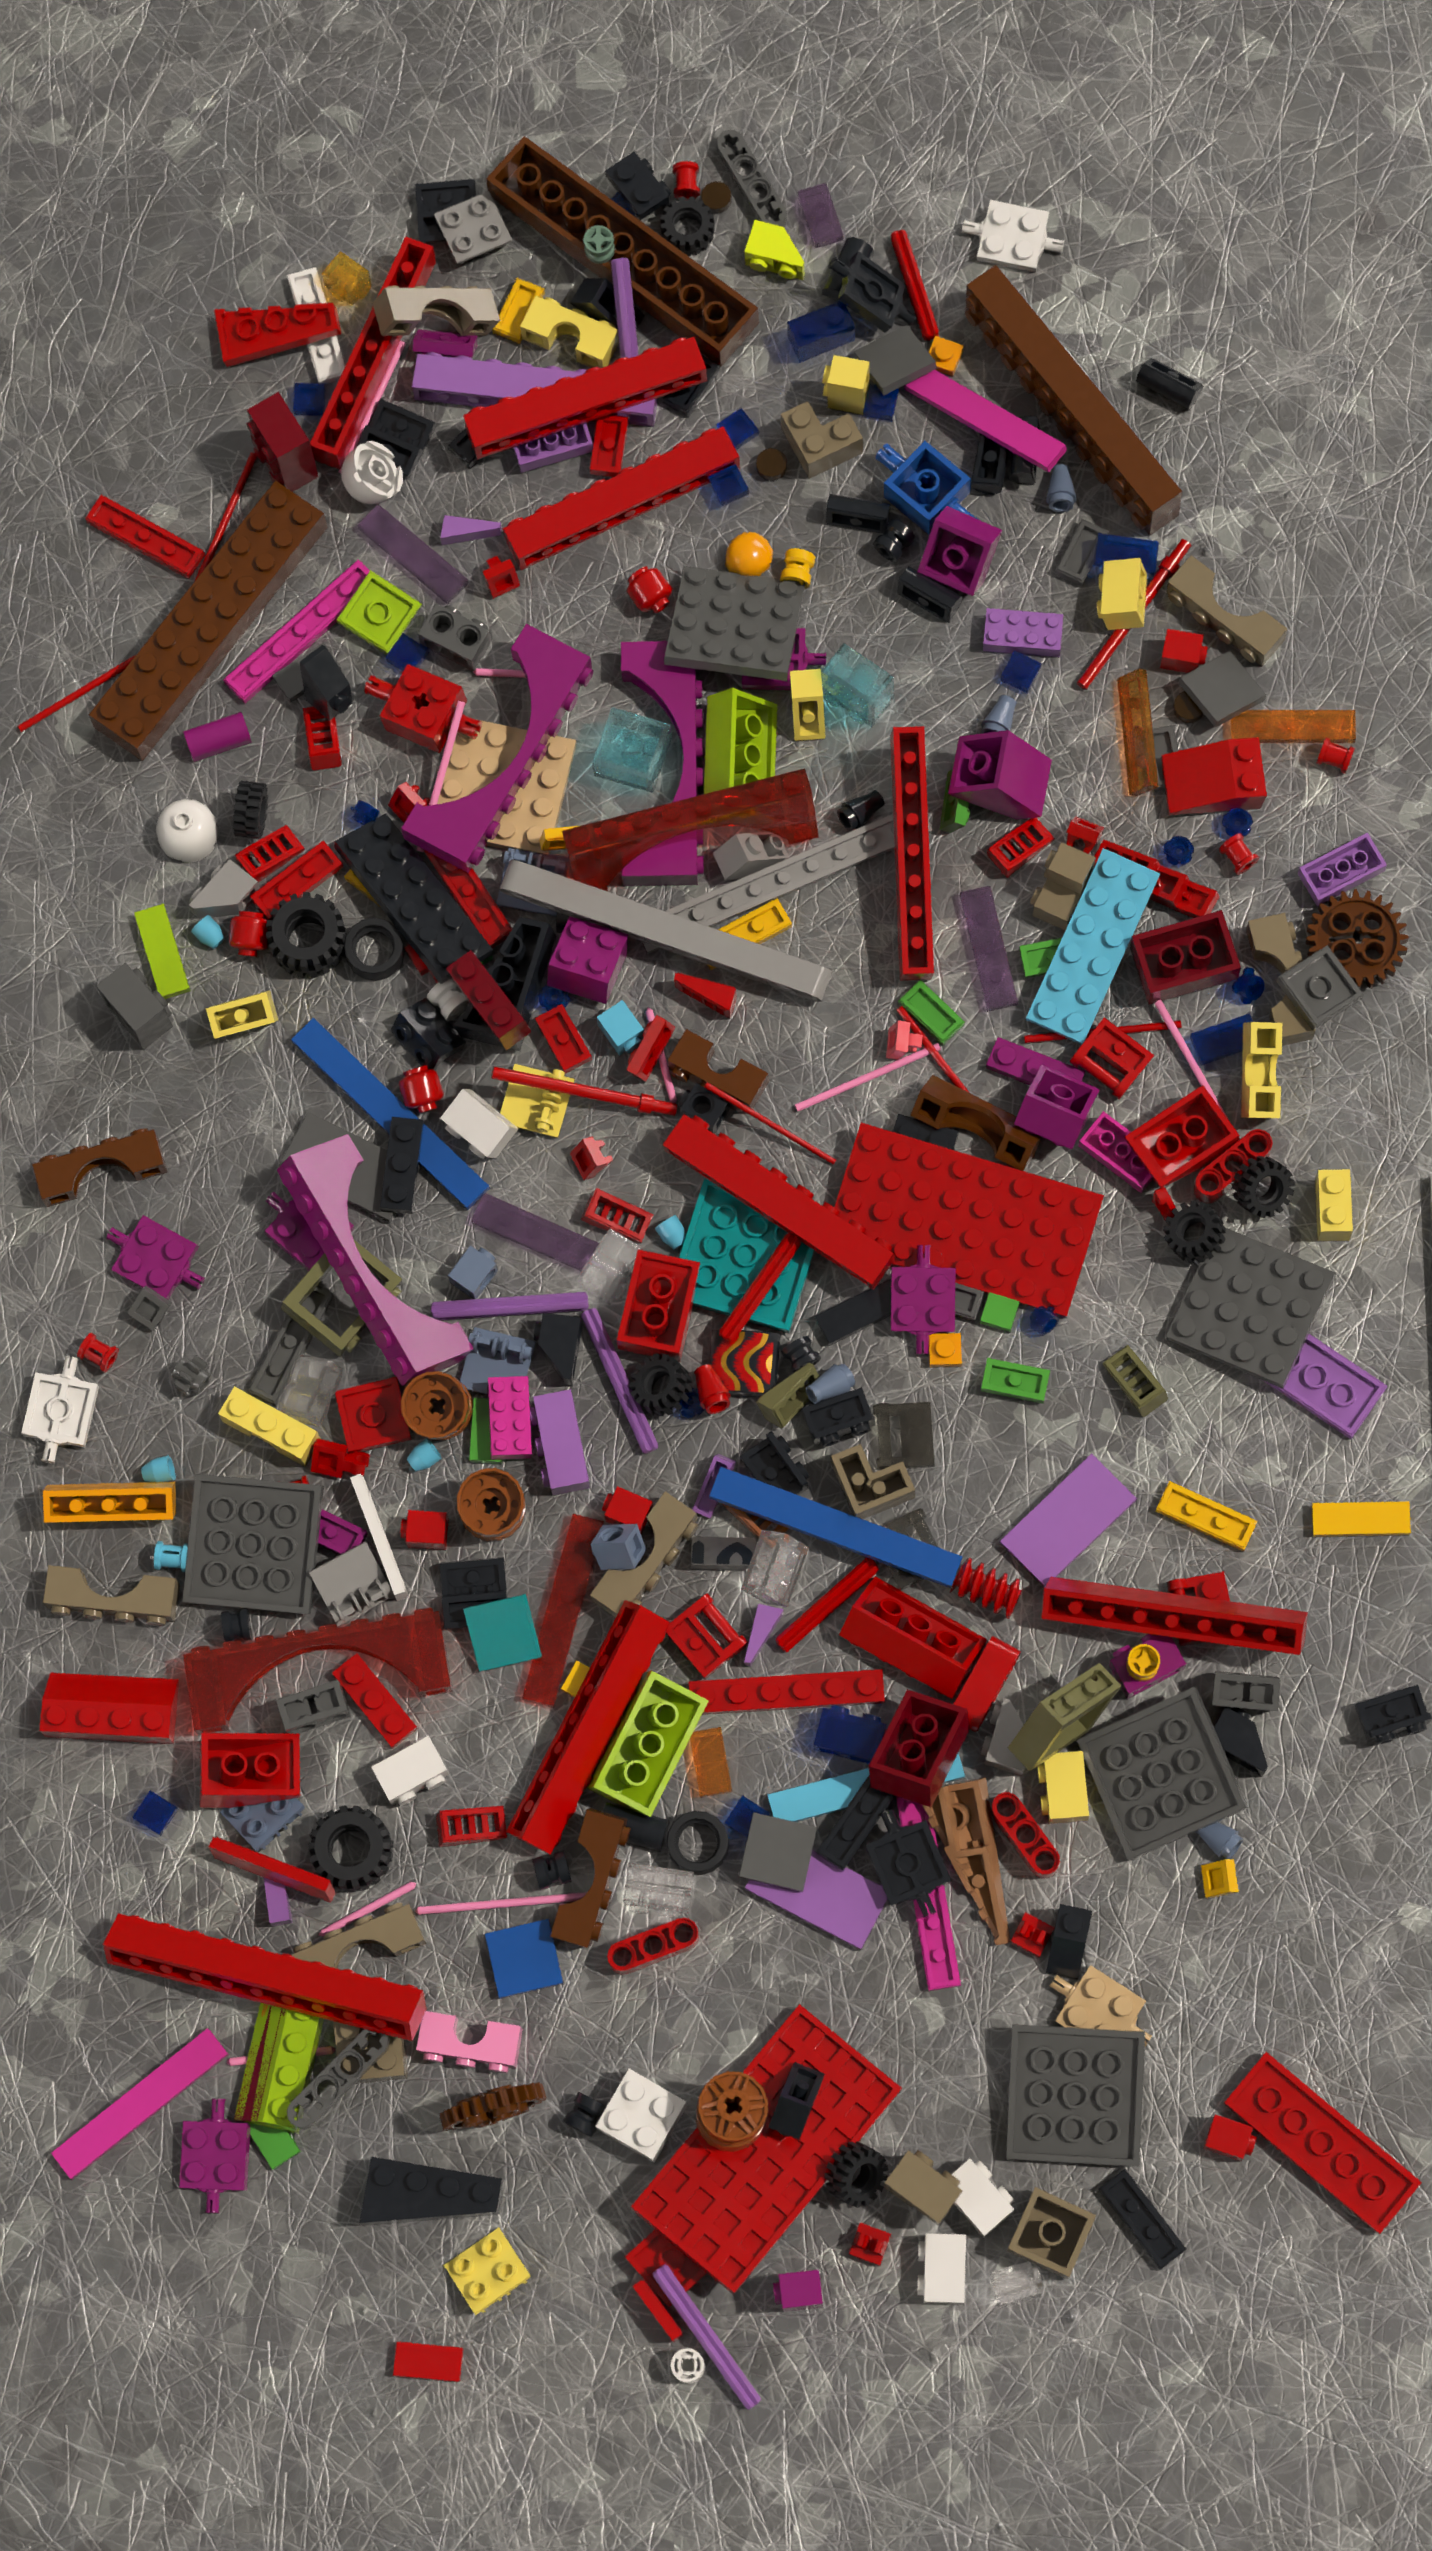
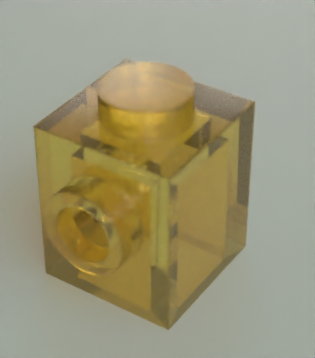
M341 251L322 272L325 287L340 302L345 300L353 306L358 299L365 298L371 289L369 271Z

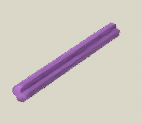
M586 1292L439 1301L431 1304V1315L436 1320L583 1311L588 1309L589 1302Z
M588 1309L581 1314L585 1327L644 1454L651 1453L658 1448L655 1436L641 1406L630 1393L633 1391L629 1388L630 1381L597 1309Z
M667 2265L660 2266L653 2272L654 2279L746 2409L753 2408L761 2401L760 2396Z

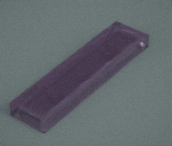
M379 504L358 524V529L446 604H449L468 584V579Z
M986 886L960 892V900L987 1012L1017 1006L1018 1000L991 887Z
M484 1193L471 1220L472 1224L584 1273H587L600 1246L596 1241L487 1193Z

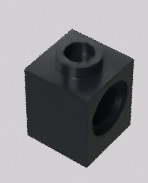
M697 1083L692 1091L687 1089L684 1092L678 1105L681 1107V1117L684 1114L691 1119L694 1115L700 1117L710 1125L708 1130L714 1134L730 1110L728 1101ZM699 1103H707L711 1108L708 1112L700 1114L694 1110V1107Z

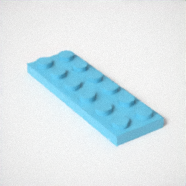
M1102 849L1025 1020L1082 1045L1160 873L1107 849Z

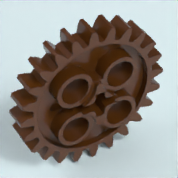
M1354 889L1352 898H1348L1347 894L1341 891L1340 901H1337L1331 895L1328 900L1329 907L1321 903L1318 908L1320 914H1312L1311 921L1314 924H1309L1306 932L1311 934V936L1306 937L1305 944L1313 947L1308 950L1307 955L1310 957L1327 945L1333 953L1337 950L1346 951L1350 958L1339 960L1359 989L1362 982H1366L1367 986L1372 989L1374 979L1384 984L1386 980L1385 973L1393 977L1396 972L1394 966L1401 967L1403 959L1400 956L1406 955L1408 949L1401 944L1407 943L1409 936L1400 933L1405 931L1407 925L1406 923H1397L1401 917V912L1390 913L1393 906L1392 902L1385 906L1381 905L1382 895H1379L1375 900H1371L1370 891H1367L1364 898L1359 897L1358 890ZM1342 920L1347 923L1349 928L1338 930L1334 927L1333 922ZM1375 920L1380 927L1372 930L1367 928L1364 922ZM1358 936L1359 941H1362L1361 944H1355V939L1352 937ZM1382 937L1385 939V941L1382 942L1378 940V938ZM1330 938H1333L1334 940H1337V941H1336V942H1330L1329 939H1330ZM1371 949L1376 950L1380 953L1381 958L1376 960L1370 959L1365 952Z
M540 2082L514 2087L506 2085L456 2102V2106H452L450 2109L439 2113L443 2131L474 2127V2129L497 2124L498 2121H505L530 2111L529 2108L542 2103L547 2097L543 2084Z

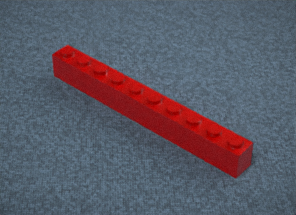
M118 1913L103 1943L108 1964L413 2041L427 2010L423 1990L413 1985H400L388 1982L381 1977L372 1978L360 1975L350 1969L341 1970L326 1966L318 1961L309 1962L297 1959L290 1954L269 1952L259 1946L250 1947L235 1943L227 1938L218 1939L206 1936L199 1931L182 1930L168 1923L159 1924L144 1920L136 1915L127 1916Z

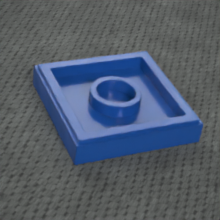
M549 1919L485 1934L499 1999L564 1984L554 1938L550 1937L552 1930Z

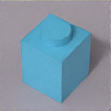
M623 1000L597 1016L598 1027L619 1056L624 1052L631 1053L633 1050L638 1049L643 1040L644 1029Z

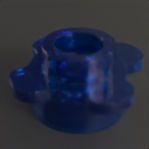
M1246 967L1243 970V974L1233 983L1232 991L1240 995L1242 1003L1250 1004L1262 995L1265 985L1263 979L1254 974L1253 968Z

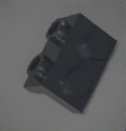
M635 151L605 170L607 179L640 220L660 207L663 210L666 206L670 207L671 192L664 181H658L655 178L650 163L645 158L641 160Z
M427 998L402 1010L391 1027V1032L395 1035L396 1039L414 1056L418 1064L421 1066L427 1065L428 1070H436L441 1061L461 1051L466 1044V1041Z
M862 1387L802 1408V1413L814 1446L822 1444L823 1447L832 1446L841 1441L840 1437L851 1433L853 1437L861 1436L870 1432V1427L875 1426V1418L873 1413H871Z
M771 1431L766 1434V1439L740 1455V1459L754 1479L796 1495H800L808 1489L806 1479L810 1476L800 1461L794 1463L788 1453L791 1452V1449L781 1435L776 1438Z
M1418 1685L1355 1705L1367 1743L1376 1740L1377 1745L1395 1740V1734L1407 1731L1408 1735L1427 1730L1426 1724H1429L1432 1720L1431 1713L1427 1712Z

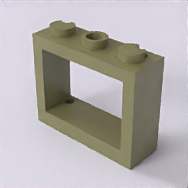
M354 1240L367 1267L386 1282L384 1287L397 1298L402 1293L399 1289L402 1278ZM324 1253L284 1299L281 1310L340 1357L345 1350L351 1353L359 1344L362 1338L358 1335L367 1325L359 1315L340 1337L301 1305L333 1268Z
M1098 1663L1042 1700L1010 1743L1008 1749L1029 1771L1033 1770L1089 1732L1122 1685Z

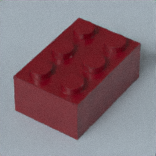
M279 392L247 409L250 421L246 425L251 433L250 439L255 446L253 448L254 452L262 464L266 462L270 470L268 473L273 483L276 480L294 492L319 477L310 441Z
M1222 910L1131 936L1130 950L1148 1005L1158 1000L1164 1001L1239 979L1241 966Z
M907 1689L869 1764L871 1788L931 1808L969 1732L968 1709Z

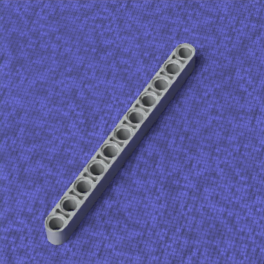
M509 861L499 889L501 892L520 900L628 934L630 938L812 1001L822 1002L832 974L831 970L821 965L521 861Z

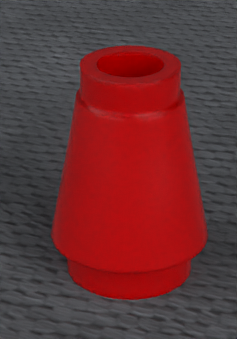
M706 1364L698 1367L694 1374L701 1407L706 1409L708 1414L724 1411L730 1406L729 1399L731 1394L715 1370H713L712 1365Z

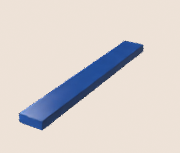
M314 1018L291 1039L295 1046L388 1135L390 1134L392 1117L419 1119ZM424 1124L419 1164L465 1209L469 1210L490 1189L489 1185Z
M720 1467L709 1495V1499L948 1588L952 1587L963 1556Z

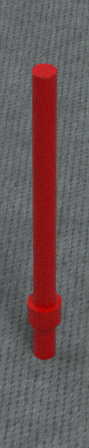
M1181 539L1169 556H1165L1158 565L1159 571L1146 587L1145 609L1166 580L1172 577L1180 568V561L1191 548V544L1185 539ZM1131 628L1115 629L1077 681L1079 687L1084 690L1088 689Z
M493 1066L491 1072V1079L637 1108V1112L650 1114L652 1111L675 1116L677 1112L676 1103L656 1100L653 1095L641 1093L640 1096L495 1066Z

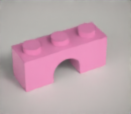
M425 2012L421 2021L416 2048L418 2053L424 2054L423 2060L442 2063L443 2057L456 2059V2065L475 2068L477 2062L489 2064L488 2070L507 2073L508 2068L516 2069L523 2031L521 2026L488 2021L484 2038L476 2044L467 2045L461 2043L457 2038L458 2019L456 2016Z

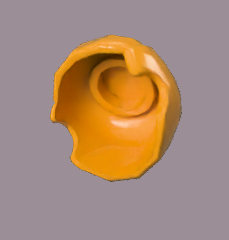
M744 532L736 536L729 544L726 551L725 566L729 572L738 573L742 576H760L770 568L773 549L768 540L760 534Z

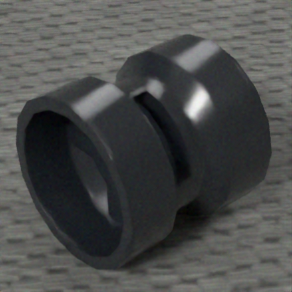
M892 519L886 526V532L883 535H879L873 541V546L884 558L895 563L902 556L904 547H909L913 543L915 535L904 523Z
M564 1850L555 1852L549 1858L540 1856L532 1859L540 1890L548 1889L557 1882L562 1885L572 1882Z
M578 2092L574 2099L575 2106L571 2112L566 2114L563 2122L577 2131L592 2137L596 2130L595 2123L602 2116L606 2106ZM579 2109H581V2110H583V2111L589 2113V2114L592 2115L593 2117H590V2116H588V2115L582 2113L581 2111H579Z

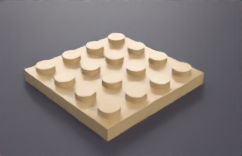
M482 721L480 733L475 731L478 734L475 740L457 732L437 804L451 802L471 795L499 777L518 754L528 730ZM560 736L550 737L545 745L547 746V751L540 763L535 762L530 770L532 775L527 786L524 789L519 788L515 795L516 802L513 809L508 815L504 813L499 821L501 826L498 834L493 840L489 839L486 846L505 850L514 848L544 855L550 854L551 850H541L539 840L544 829L557 827L577 745L576 740Z

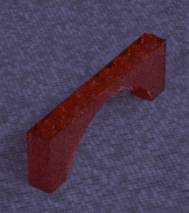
M805 768L562 831L572 879L607 892L608 885L615 876L637 856L665 840L687 832L721 826L750 827L776 834L786 839L789 845L819 837L813 794Z
M433 1608L418 1609L414 1611V1615L401 1617L400 1613L387 1614L382 1616V1621L369 1622V1619L353 1620L350 1622V1626L338 1628L337 1624L323 1625L318 1627L317 1632L306 1633L305 1630H293L286 1633L287 1637L274 1639L273 1635H264L254 1638L255 1642L242 1644V1641H229L222 1644L223 1648L210 1650V1646H200L192 1648L189 1654H183L193 1727L198 1736L202 1733H217L230 1730L229 1721L237 1706L247 1692L263 1676L287 1660L314 1651L349 1650L377 1658L408 1677L418 1687L421 1697L453 1692L442 1617L439 1611L433 1612Z

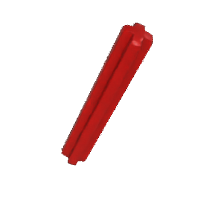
M902 229L891 233V242L914 312L917 315L916 318L923 339L930 341L935 336H939L933 311L907 233Z
M790 1233L785 1235L719 1330V1335L724 1340L732 1343L742 1331L800 1247L801 1241L796 1236Z
M866 1557L777 1636V1645L785 1652L791 1650L878 1572L879 1567L876 1562Z

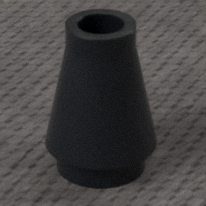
M873 790L866 795L842 803L841 808L837 810V815L843 826L847 830L852 831L853 829L861 828L885 805L881 794Z

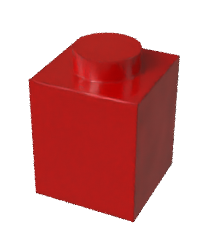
M1167 629L1160 668L1189 673L1198 668V664L1204 665L1208 649L1207 646H1202L1204 635Z
M617 1486L614 1494L608 1493L603 1503L602 1511H605L604 1517L606 1522L610 1524H637L642 1535L647 1524V1515L654 1506L653 1501Z
M408 1510L407 1519H402L400 1533L401 1538H406L405 1542L408 1548L446 1550L449 1526L447 1512Z
M1215 2114L1203 2149L1241 2162L1245 2154L1251 2156L1257 2137L1251 2135L1252 2126Z

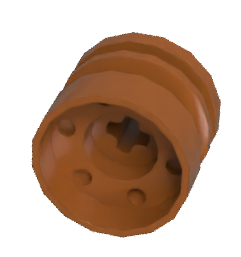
M440 1371L425 1372L413 1378L406 1386L401 1399V1410L407 1425L418 1435L440 1441L449 1440L462 1433L470 1422L473 1413V1403L467 1387L457 1378ZM434 1400L446 1402L443 1406L445 1410L443 1414L438 1412L432 1413V1410L435 1408Z
M497 1468L481 1469L470 1474L460 1486L457 1495V1510L465 1529L474 1537L487 1542L501 1541L512 1536L522 1525L526 1514L524 1494L518 1481L508 1472ZM496 1500L500 1510L487 1514L484 1504L486 1502L491 1504Z
M725 2072L716 2075L704 2085L696 2108V2124L700 2135L709 2145L721 2151H739L749 2147L759 2138L768 2114V2100L763 2087L753 2077L742 2072ZM735 2102L739 2105L738 2112L734 2111L730 2115L726 2112V2104L731 2106Z

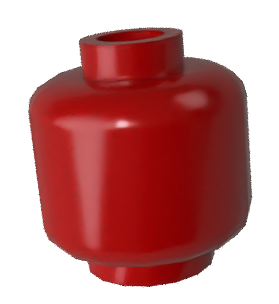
M647 566L642 567L627 580L629 583L627 594L641 612L645 613L653 610L656 614L670 604L668 598L672 593V587L657 568L649 569Z
M239 911V916H234L231 919L229 945L239 949L238 955L257 957V951H263L268 948L269 943L266 932H268L266 927L267 919L263 918L264 913Z
M427 1065L403 1072L404 1077L399 1081V1088L405 1106L409 1109L418 1108L419 1114L436 1109L435 1102L444 1097V1091L437 1071L433 1069L428 1070Z

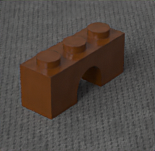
M686 1029L667 1060L668 1068L671 1070L670 1074L681 1082L687 1083L689 1080L702 1087L708 1082L753 1109L769 1083V1074L743 1059H740L735 1069L729 1073L719 1074L714 1072L708 1066L715 1053L714 1043ZM729 1103L731 1109L742 1112L741 1109Z

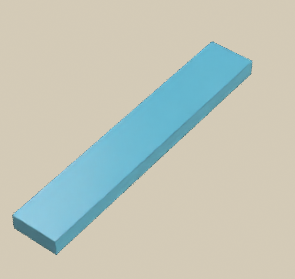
M959 1752L944 1783L965 1778ZM869 1768L768 1794L773 1817L799 1822L845 1810L869 1776Z

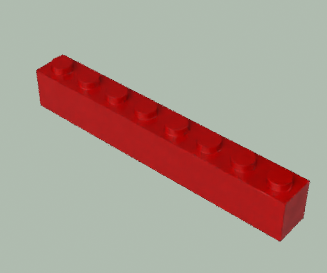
M405 236L378 296L384 288L389 286H399V288L426 286L436 264L433 246ZM372 307L310 441L314 460L339 470L342 468L345 457L349 453L402 336L381 335L374 307Z
M695 337L688 339L678 338L672 341L670 345L662 348L653 347L646 349L641 355L632 358H619L612 365L603 368H590L582 375L573 378H561L555 384L544 388L534 387L528 390L526 394L502 398L497 404L488 407H475L463 415L465 428L476 458L480 459L706 382L707 370Z
M724 426L719 429L712 428L706 430L699 438L690 442H680L665 454L652 455L645 460V463L634 468L632 466L626 467L613 478L598 480L587 490L580 493H570L561 502L552 506L544 505L538 508L535 514L524 519L520 517L508 523L507 527L503 528L505 541L520 570H523L739 470L740 457Z
M924 726L893 727L890 734L899 975L900 981L931 980L934 975L925 731Z
M685 1114L681 1117L663 1143L667 1153L787 1233L793 1234L802 1243L874 1290L895 1260L894 1253L891 1252L893 1247L880 1237L873 1240L864 1234L866 1229L852 1219L849 1223L838 1216L840 1211L829 1203L824 1202L823 1205H820L812 1199L814 1194L800 1184L796 1188L786 1182L788 1177L774 1167L769 1171L760 1165L762 1160L749 1150L742 1153L734 1147L736 1142L721 1132L717 1136L709 1131L710 1125L700 1117L694 1115L691 1119Z
M1050 1577L1044 1587L1041 1619L1300 1655L1305 1644L1308 1612Z
M627 1600L624 1601L506 1830L507 1833L551 1855L553 1849L561 1840L562 1832L569 1818L574 1815L577 1802L584 1789L590 1784L592 1773L598 1761L604 1756L606 1746L613 1732L619 1727L621 1717L628 1703L634 1698L636 1687L641 1677L650 1667L651 1658L657 1646L665 1637L669 1621L642 1605Z

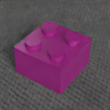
M946 506L934 521L917 572L974 596L986 579L1002 530Z
M569 916L548 965L547 986L607 1004L627 956L629 935Z
M1041 1065L1024 1097L1014 1125L1023 1128L1028 1133L1037 1134L1049 1139L1058 1146L1073 1149L1090 1115L1100 1089L1045 1065Z

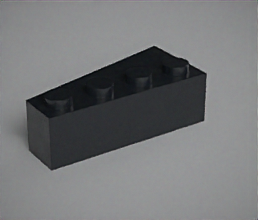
M519 917L500 948L499 956L494 964L489 966L487 971L528 1025L556 935L549 923ZM468 1001V1007L454 1024L459 1035L462 1038L503 1047ZM524 1038L509 1049L520 1051Z
M371 2157L359 2223L362 2226L499 2215L505 2181L502 2178Z

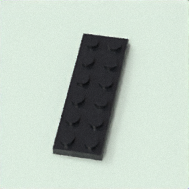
M386 813L335 841V850L440 984L451 979L446 968L470 950L473 951L480 962L492 956L493 949L410 843L404 839L403 834Z

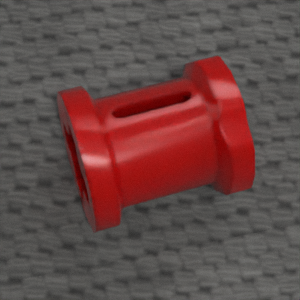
M692 161L675 163L672 166V172L676 176V188L673 190V196L676 199L685 197V201H689V197H695L696 199L700 196V188L696 182L699 165Z
M1326 737L1316 764L1321 765L1325 763L1341 769V773L1346 774L1355 747L1350 746L1346 748L1334 744L1330 741V738Z
M1241 833L1226 840L1219 848V852L1226 854L1235 866L1234 872L1237 875L1249 870L1259 860V856L1252 854L1244 844V836Z
M89 1333L81 1343L77 1357L81 1360L88 1359L100 1366V1371L106 1373L114 1364L119 1348L116 1346L110 1347L97 1340L95 1334Z

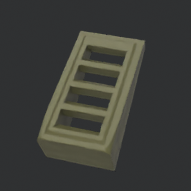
M1129 1345L1102 1363L1142 1417L1147 1416L1168 1400L1165 1389ZM1130 1359L1132 1363L1118 1373L1116 1369ZM1136 1370L1139 1371L1137 1375L1127 1382L1124 1380ZM1145 1380L1147 1381V1384L1136 1392L1132 1390Z
M806 1364L756 1401L767 1421L782 1429L810 1400L806 1393V1387L820 1377L813 1364Z

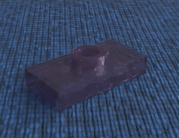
M824 183L797 191L814 247L818 248L844 240V234L827 184Z

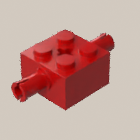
M410 664L406 665L395 685L371 675L368 680L372 683L366 682L364 693L387 702L380 714L385 730L440 753L447 741L457 702H465V705L467 703L462 686ZM462 714L457 732L475 740L478 737L475 731L480 733L482 721Z

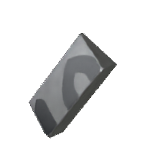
M692 1537L691 1569L756 1570V1538Z

